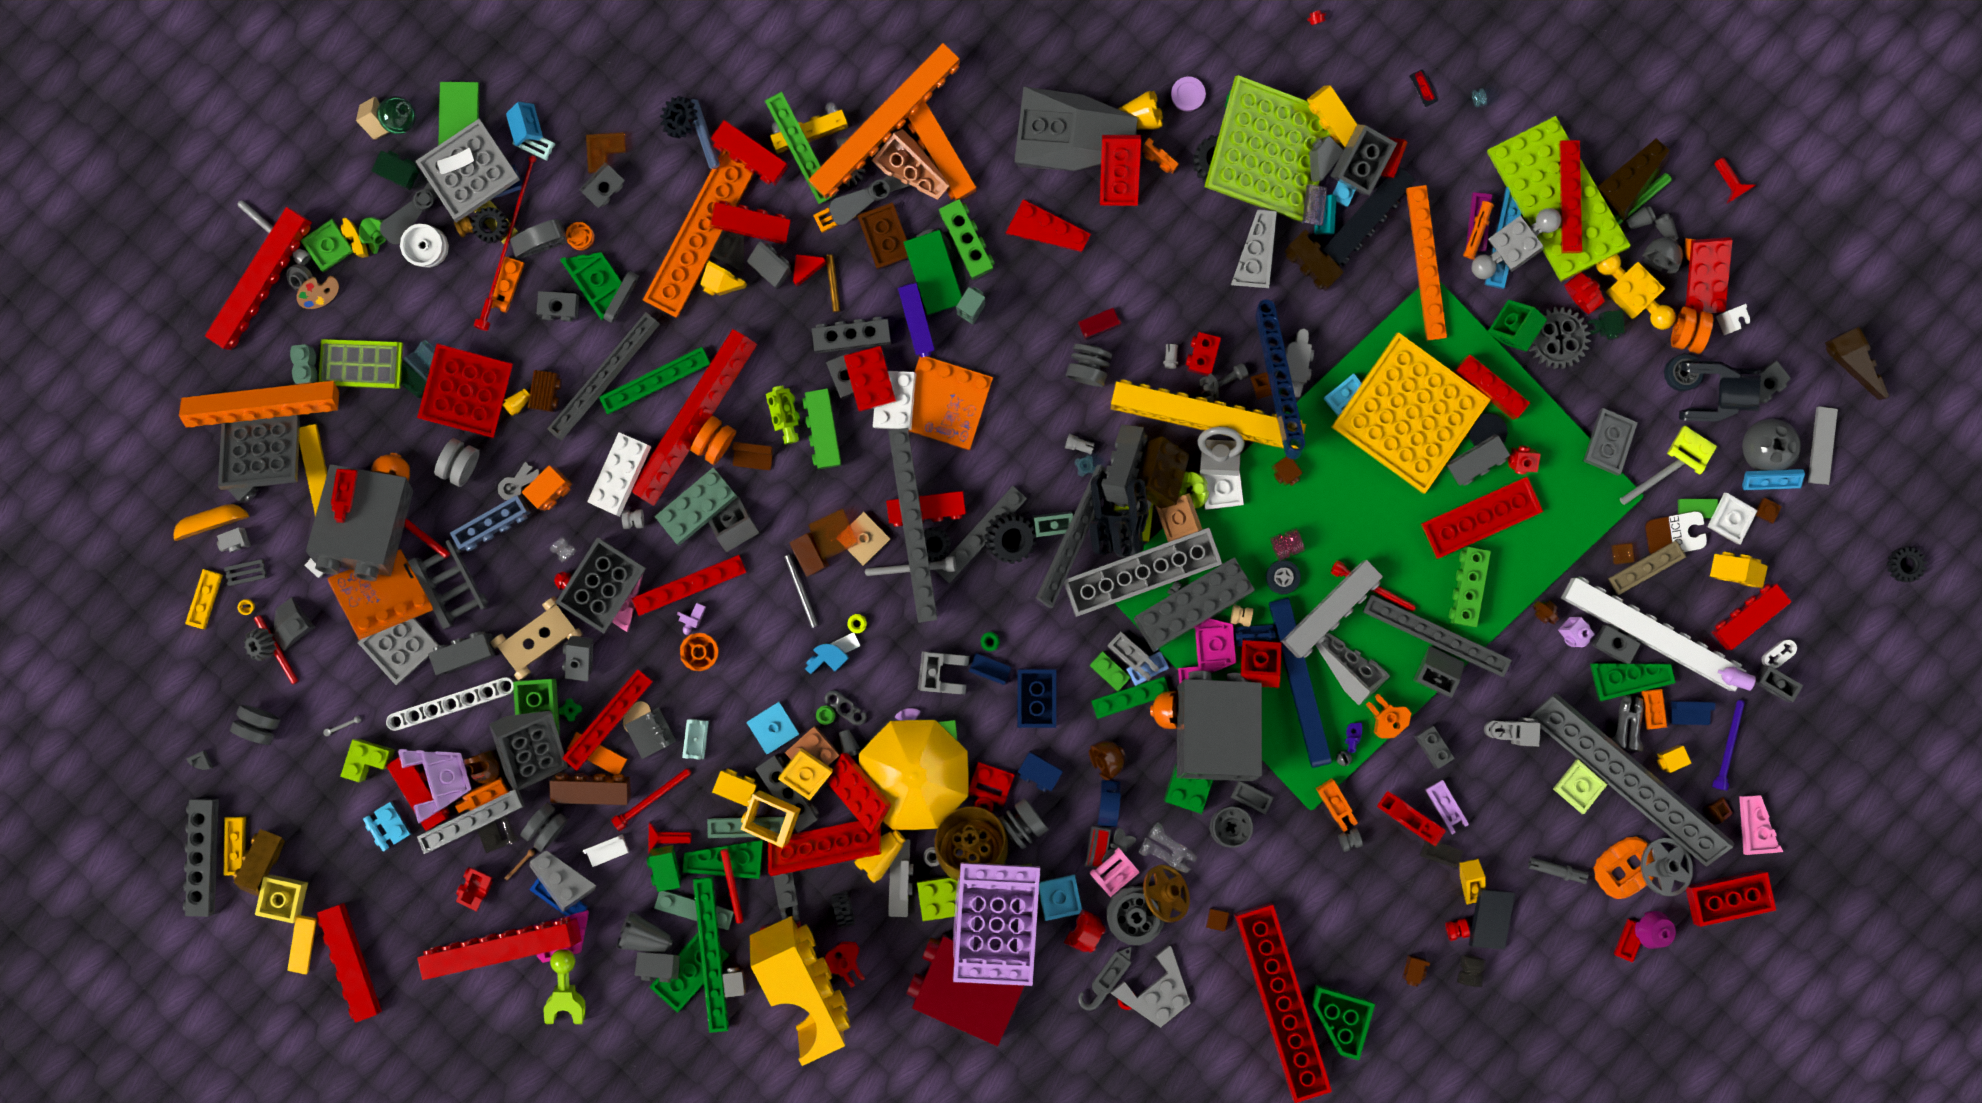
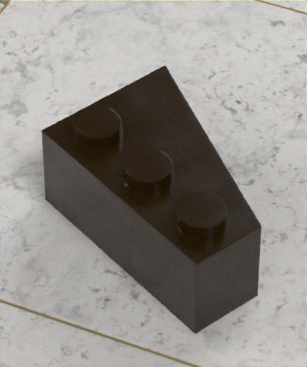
M1305 229L1284 251L1286 258L1291 263L1299 265L1301 273L1306 277L1310 276L1314 280L1313 284L1319 290L1323 289L1326 291L1344 272L1329 255H1325L1319 249L1321 246L1318 242L1313 243L1307 237L1309 232Z

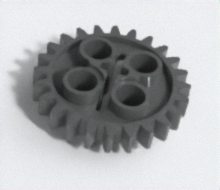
M1553 307L1551 312L1548 309L1544 311L1545 315L1543 316L1547 319L1544 326L1546 325L1551 328V335L1544 332L1543 326L1531 344L1533 347L1529 350V352H1536L1533 358L1540 357L1539 364L1546 361V367L1553 364V369H1557L1559 365L1561 369H1564L1566 364L1571 367L1573 366V361L1575 363L1580 362L1578 356H1585L1582 350H1589L1585 344L1591 342V340L1586 339V336L1591 333L1585 332L1584 329L1588 325L1581 324L1584 318L1577 319L1578 312L1571 315L1572 309H1568L1565 312L1564 307H1561L1559 312L1556 307ZM1564 323H1568L1570 325L1569 332H1566L1563 329ZM1555 336L1562 337V340H1556ZM1567 341L1573 344L1572 351L1566 348ZM1548 344L1554 347L1553 354L1547 351Z

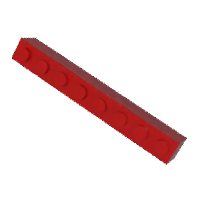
M286 207L205 334V337L223 349L232 350V348L237 346L242 332L247 330L249 321L258 313L261 302L268 297L270 288L280 277V272L289 264L292 253L299 248L301 239L309 232L312 221L291 208Z

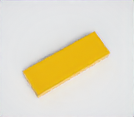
M206 569L202 570L185 624L206 630L223 577L222 574Z
M246 817L224 818V875H234L236 870L240 869L243 864L242 858L245 854Z
M303 915L296 916L288 971L301 974L309 972L317 918Z

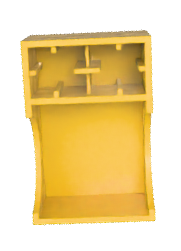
M790 916L749 935L751 968L771 1007L778 1004H794L810 1013L803 1022L796 1025L800 1054L798 1059L801 1065L808 1064L844 1047L843 1031L851 1028L846 1014L849 1011L841 991H833L829 981L832 979L830 969L823 957L817 959L813 949L816 946L815 940L807 924L798 928L793 917Z

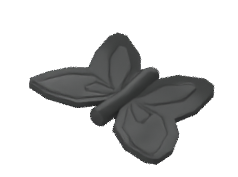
M1118 827L1113 839L1115 843L1110 844L1112 849L1105 853L1102 863L1109 859L1118 847L1123 853L1127 852L1126 848L1131 847L1136 842V838L1130 835L1125 836L1124 830ZM1119 859L1116 864H1119L1122 860Z

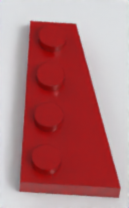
M1024 199L1006 231L1007 235L1031 239L1079 252L1083 251L1091 235Z

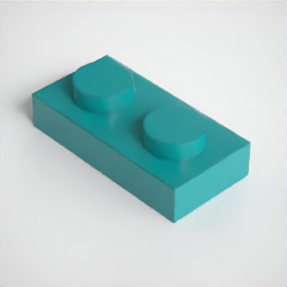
M1335 195L1316 196L1314 234H1334Z

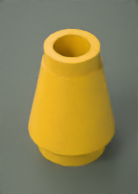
M523 389L505 399V403L502 405L513 416L518 414L526 405L530 394Z

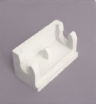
M1746 304L1716 316L1724 335L1741 329V324L1738 321L1740 316L1744 317L1746 324L1750 323Z

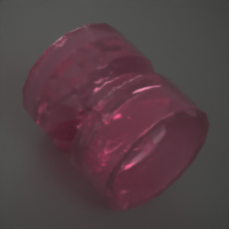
M1296 528L1285 532V536L1279 534L1270 538L1272 548L1279 561L1290 557V553L1296 555L1305 551L1303 541Z

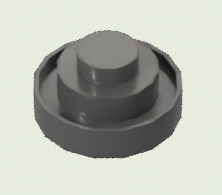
M300 264L290 267L286 274L289 284L297 291L306 280L313 277L311 272Z

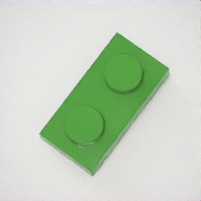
M1103 651L1089 665L1117 692L1131 678Z

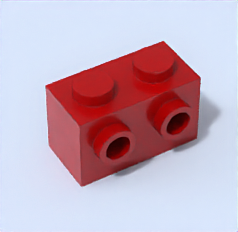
M1198 332L1197 337L1193 336L1190 347H1193L1192 355L1188 354L1185 364L1188 366L1187 371L1204 376L1212 373L1221 338Z

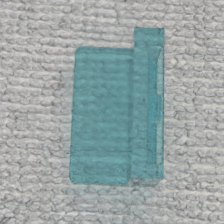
M424 340L419 344L415 352L404 358L425 381H427L435 348L427 340Z

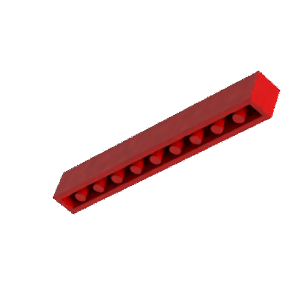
M732 329L642 469L631 491L632 493L653 506L656 504L690 451L699 431L713 415L758 344Z

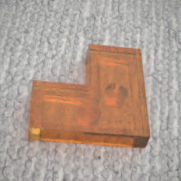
M625 133L586 135L589 174H594L604 163L608 164L607 154L626 153Z

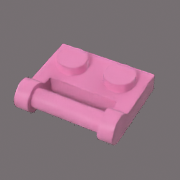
M1119 847L1096 870L1093 869L1089 872L1110 897L1140 873ZM1119 859L1122 860L1117 866H1115V867H1114L1110 872H1108L1104 877H1102V878L1100 877V875H1102L1107 869H1109V868H1110L1113 864H1115Z

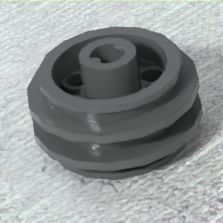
M1129 886L1119 890L1112 896L1107 906L1106 918L1111 932L1118 940L1128 945H1142L1151 942L1159 935L1164 925V921L1157 918L1154 914L1151 916L1146 914L1149 907L1146 903L1142 886ZM1138 898L1143 899L1142 905L1136 904ZM1152 900L1154 906L1159 911L1158 902ZM1124 902L1129 903L1127 909L1122 908ZM1134 912H1138L1141 918L1138 921H1134L1131 915ZM1124 916L1125 922H1118V918ZM1145 923H1149L1150 926L1144 930L1142 926ZM1129 927H1135V932H1128Z

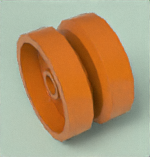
M1682 307L1673 326L1671 346L1681 350L1687 347L1689 352L1702 353L1711 334L1713 326L1712 313L1705 311L1696 313L1694 308Z
M712 416L699 431L690 451L698 456L705 454V460L715 465L729 448L735 437L736 430L729 425L721 429L722 421Z

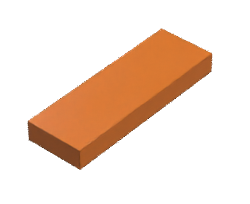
M576 732L570 745L567 748L568 750L575 744V742L581 737L582 734ZM601 744L588 758V761L614 775L621 773L628 760Z

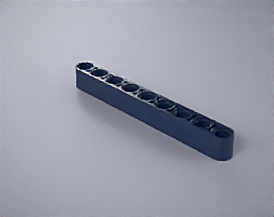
M1264 299L1258 304L1255 318L1284 452L1288 458L1298 459L1301 457L1305 447L1304 434L1276 307L1271 300Z
M1288 597L1269 602L1278 642H1281L1296 627ZM1281 642V654L1311 767L1313 769L1331 764V757L1305 658H1297Z

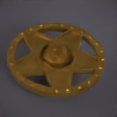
M1158 865L1147 872L1143 883V891L1149 909L1162 921L1171 923L1181 920L1186 915L1190 904L1189 890L1183 877L1178 871L1168 865ZM1163 870L1170 872L1175 877L1169 880ZM1154 874L1155 885L1149 887L1150 878ZM1181 888H1182L1183 893H1184V900H1183V899L1181 898V896H1180V895H1181ZM1152 900L1158 902L1159 911L1154 906ZM1172 909L1180 912L1178 916L1170 918Z

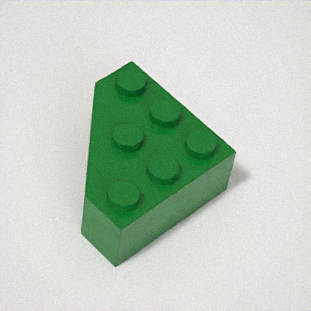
M1316 984L1310 1003L1333 1045L1340 1055L1359 1060L1375 1003L1372 1000Z

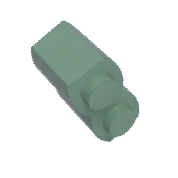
M306 344L293 345L290 350V357L294 364L292 369L294 382L296 384L316 383L318 381V373L314 366L316 363L315 350Z

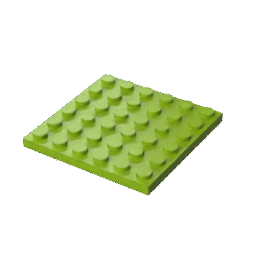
M1237 75L1234 78L1204 187L1266 210L1277 211L1278 214L1308 223L1319 181L1313 182L1311 180L1309 152L1317 138L1331 135L1328 130L1322 128L1317 114L1311 112L1308 107V101Z

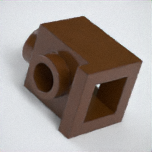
M1408 955L1402 978L1407 981V984L1418 987L1426 977L1427 969H1425V965L1429 966L1430 962Z

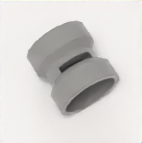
M636 509L633 512L623 510V529H630L631 527L644 528L643 510Z

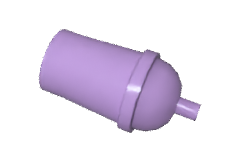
M1727 667L1723 671L1718 670V673L1722 674V680L1729 686L1733 685L1748 691L1754 687L1756 677L1737 669V667Z

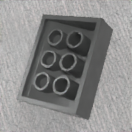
M597 537L555 603L605 634L646 568L605 540Z
M551 711L510 715L489 724L506 779L513 790H521L568 768L567 762L562 759L564 752Z

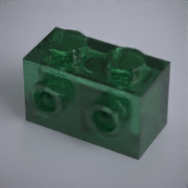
M381 150L371 171L405 189L411 190L420 172L415 166L416 163L407 158L403 161L398 158V154L390 150L387 153Z

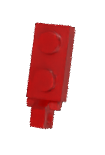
M336 470L331 506L332 512H335L334 519L337 523H345L346 513L351 512L358 476L357 470Z

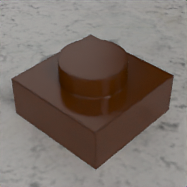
M1762 498L1755 516L1773 524L1782 506Z

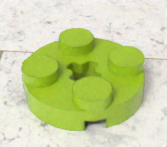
M1185 472L1179 497L1186 495L1187 488L1192 486L1193 494H1190L1194 507L1195 509L1202 507L1209 496L1206 485L1208 484L1207 480L1197 472Z

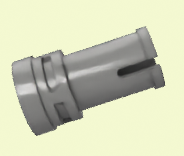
M1073 434L1068 435L1065 445L1066 449H1076L1090 455L1094 447L1093 442L1079 439Z

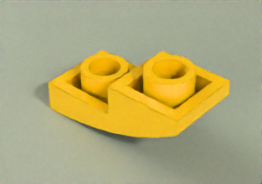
M343 218L341 231L347 239L354 240L352 242L353 252L361 258L369 257L366 244H363L359 239V230L352 221Z

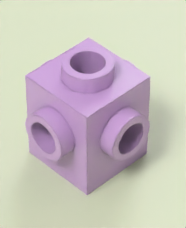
M1569 617L1558 629L1565 638L1566 644L1571 647L1586 646L1594 635L1590 625L1582 617Z

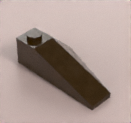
M1860 327L1845 331L1825 342L1828 354L1876 399L1882 400L1889 397L1882 377L1875 372L1877 364L1875 359L1869 357L1867 351L1871 349Z

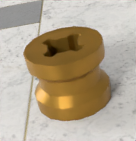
M469 214L458 222L454 221L461 237H465L469 232L474 233L471 226L473 221Z

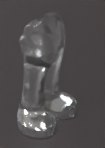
M1157 822L1149 832L1148 837L1171 849L1173 854L1165 851L1148 838L1142 843L1139 854L1143 856L1153 854L1175 869L1188 873L1191 869L1184 863H1181L1183 857L1185 856L1188 860L1196 862L1197 856L1188 848L1168 837L1163 832V826Z

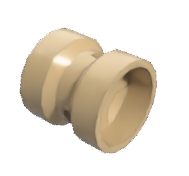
M1233 605L1230 623H1241L1243 626L1250 627L1253 608L1247 607L1243 609L1238 605Z

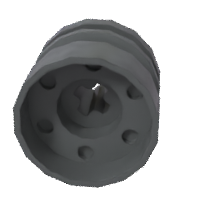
M1074 344L1073 350L1077 353H1072L1071 358L1078 361V364L1070 363L1068 365L1066 377L1083 384L1104 387L1107 373L1100 370V368H1109L1110 363L1104 360H1111L1112 354L1097 346Z
M1025 797L1015 804L1018 814L1014 815L1010 810L1006 811L1010 820H1007L1003 815L998 817L1008 837L1013 843L1020 846L1022 850L1026 848L1022 840L1024 837L1031 844L1032 839L1029 835L1031 832L1040 837L1049 830Z
M1226 807L1218 810L1210 820L1209 830L1216 843L1223 847L1236 848L1243 846L1249 841L1253 834V823L1248 813L1241 808ZM1228 822L1230 824H1234L1235 827L1232 828L1233 832L1226 831V827H1228Z

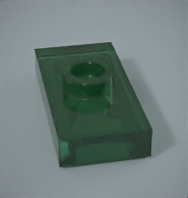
M402 361L401 385L417 398L422 399L427 379L406 362Z

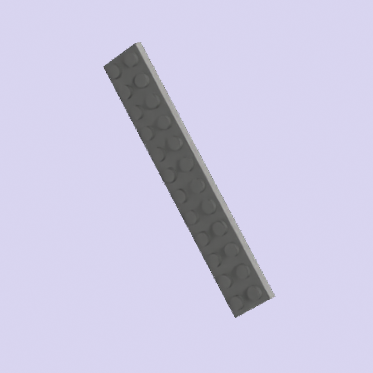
M1552 694L1530 713L1529 718L1534 719L1536 723H1540L1541 729L1706 867L1733 848L1734 842L1558 694Z

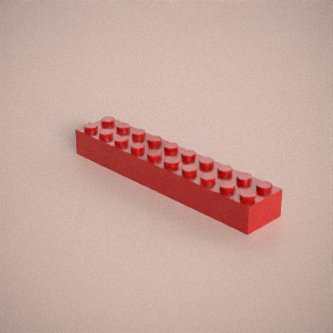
M1269 902L1234 913L1294 1103H1298L1332 1092L1274 905Z

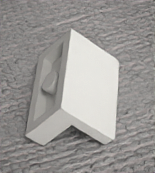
M622 834L583 850V852L588 854L591 865L594 867L629 853V849Z

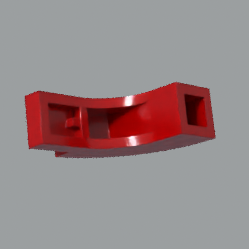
M1389 791L1385 793L1377 805L1387 815L1435 847L1446 832L1444 828L1413 809Z

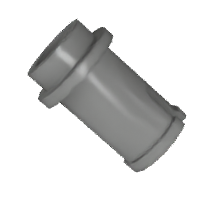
M1166 344L1165 361H1163L1165 368L1176 369V365H1178V345L1170 344L1169 346V344Z

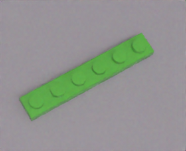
M782 91L766 99L765 102L818 204L830 199V196L825 199L808 181L821 166Z

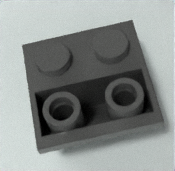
M760 241L747 262L773 287L778 289L792 274L790 270L791 265L782 255L777 257L775 249L770 244L766 243L764 245Z
M1429 646L1413 681L1452 698L1460 682L1464 662Z

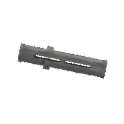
M1534 857L1529 859L1531 862L1528 863V869L1562 877L1566 881L1573 880L1583 884L1587 882L1585 878L1588 879V872L1572 869L1569 865L1565 867Z

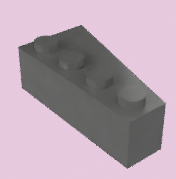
M1121 424L1115 442L1117 451H1112L1111 466H1107L1106 469L1107 479L1102 481L1107 501L1128 504L1126 489L1130 480L1137 479L1139 464L1144 454L1143 448L1148 441V435H1146L1144 427Z

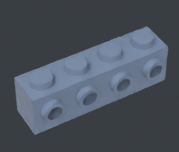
M516 495L450 532L458 549L467 550L468 552L475 549L480 541L487 542L494 538L493 534L500 531L502 533L511 528L510 525L516 521L520 523L528 518L527 515L531 512L523 497Z

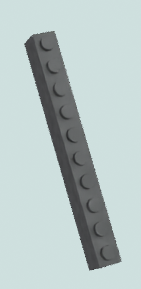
M909 429L888 430L918 623L934 621L938 619Z

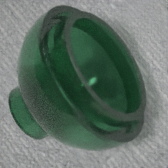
M391 96L384 99L377 109L379 123L386 131L393 134L408 132L416 120L414 107L407 99L400 96ZM398 109L403 111V115L398 112Z

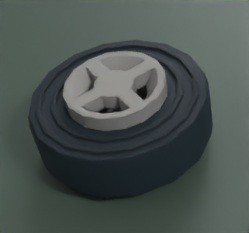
M1280 560L1271 564L1267 569L1266 583L1274 593L1281 595L1289 594L1299 586L1301 580L1300 571L1292 562Z

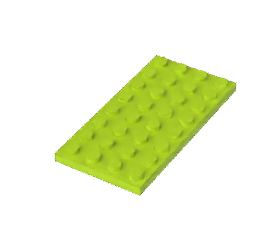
M1556 116L1487 150V154L1506 187L1509 188L1511 196L1529 227L1536 223L1537 214L1545 208H1553L1560 214L1559 142L1569 140ZM1581 159L1582 253H1561V224L1554 232H1541L1536 236L1543 245V252L1560 282L1631 246Z

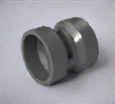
M1357 828L1350 830V834L1344 832L1338 834L1339 842L1344 852L1350 851L1353 846L1356 848L1363 847Z

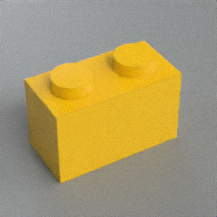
M729 768L726 771L721 770L712 793L748 807V799L751 794H755L758 786L757 783H754L755 779L746 775L744 778L737 776L738 772Z

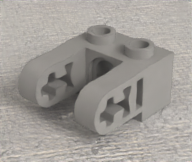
M922 651L918 690L965 695V684L947 683L939 680L940 667L943 664L969 666V656Z
M1518 717V721H1488L1484 726V732L1490 738L1511 740V744L1539 747L1540 723L1534 722L1532 718ZM1502 728L1503 732L1495 731V729Z

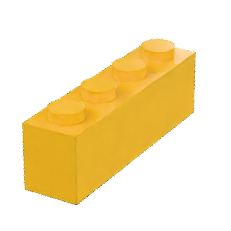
M1324 85L1306 99L1309 103L1308 107L1313 114H1317L1322 128L1328 130L1331 135L1330 137L1344 150L1357 124L1333 88Z

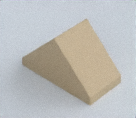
M373 97L359 105L356 121L374 140L391 132L377 97Z

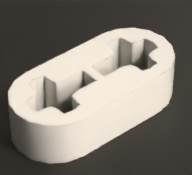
M1792 640L1778 642L1764 653L1762 664L1764 666H1771L1774 669L1778 668L1796 653L1797 645ZM1784 644L1791 646L1789 647L1790 652L1781 653L1785 649ZM1778 655V657L1774 659L1775 664L1768 663V661L1770 660L1769 656L1774 657Z

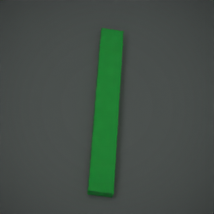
M713 876L694 878L693 885L709 1033L729 1031Z

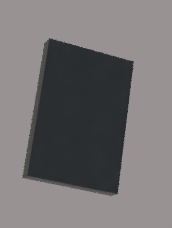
M1478 889L1469 939L1470 946L1505 950L1515 897L1514 892Z

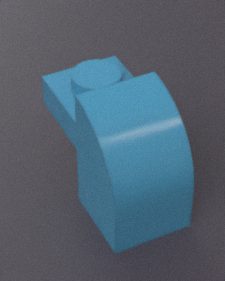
M822 644L813 649L818 656L813 655L806 662L808 666L805 669L812 674L825 661L834 671H837L850 657L837 645Z

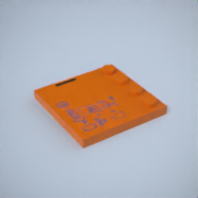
M919 356L915 369L916 382L912 430H909V432L970 451L993 377L927 356Z
M401 549L397 551L391 576L378 574L377 581H366L353 575L354 570L349 569L328 577V582L359 640L433 610L428 597Z

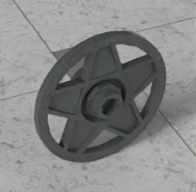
M1670 838L1656 839L1647 845L1641 857L1642 876L1648 887L1655 893L1667 897L1676 896L1684 892L1689 886L1693 875L1691 857L1687 850L1675 840ZM1661 843H1669L1676 847L1668 852ZM1652 850L1654 861L1646 865L1648 854ZM1683 856L1687 863V871L1680 864ZM1649 876L1658 877L1659 888L1652 883ZM1674 881L1684 883L1678 890L1671 892Z

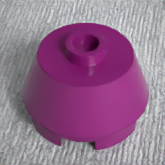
M1660 911L1645 912V916L1641 918L1640 922H1636V937L1649 949L1670 945L1676 935L1675 926L1671 920Z

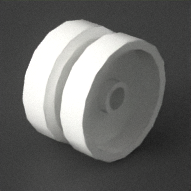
M416 224L405 230L401 237L400 248L402 255L408 262L416 266L431 268L438 266L445 260L449 244L447 237L441 230L426 224Z

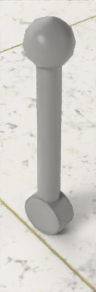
M355 716L353 720L332 729H325L323 733L325 736H330L332 732L353 723H360L361 717Z

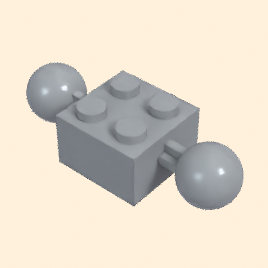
M1553 208L1541 210L1537 214L1536 223L1530 227L1521 215L1488 239L1496 252L1490 256L1479 255L1473 260L1471 266L1473 274L1479 279H1488L1494 275L1496 265L1501 261L1505 262L1511 272L1544 250L1543 245L1536 236L1541 232L1551 233L1559 228L1561 224L1559 212Z

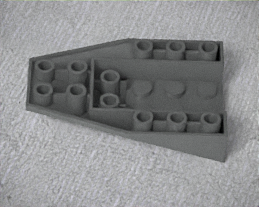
M1023 87L1014 162L1019 167L1065 171H1078L1101 165L1102 135H1136L1138 118L1085 95Z

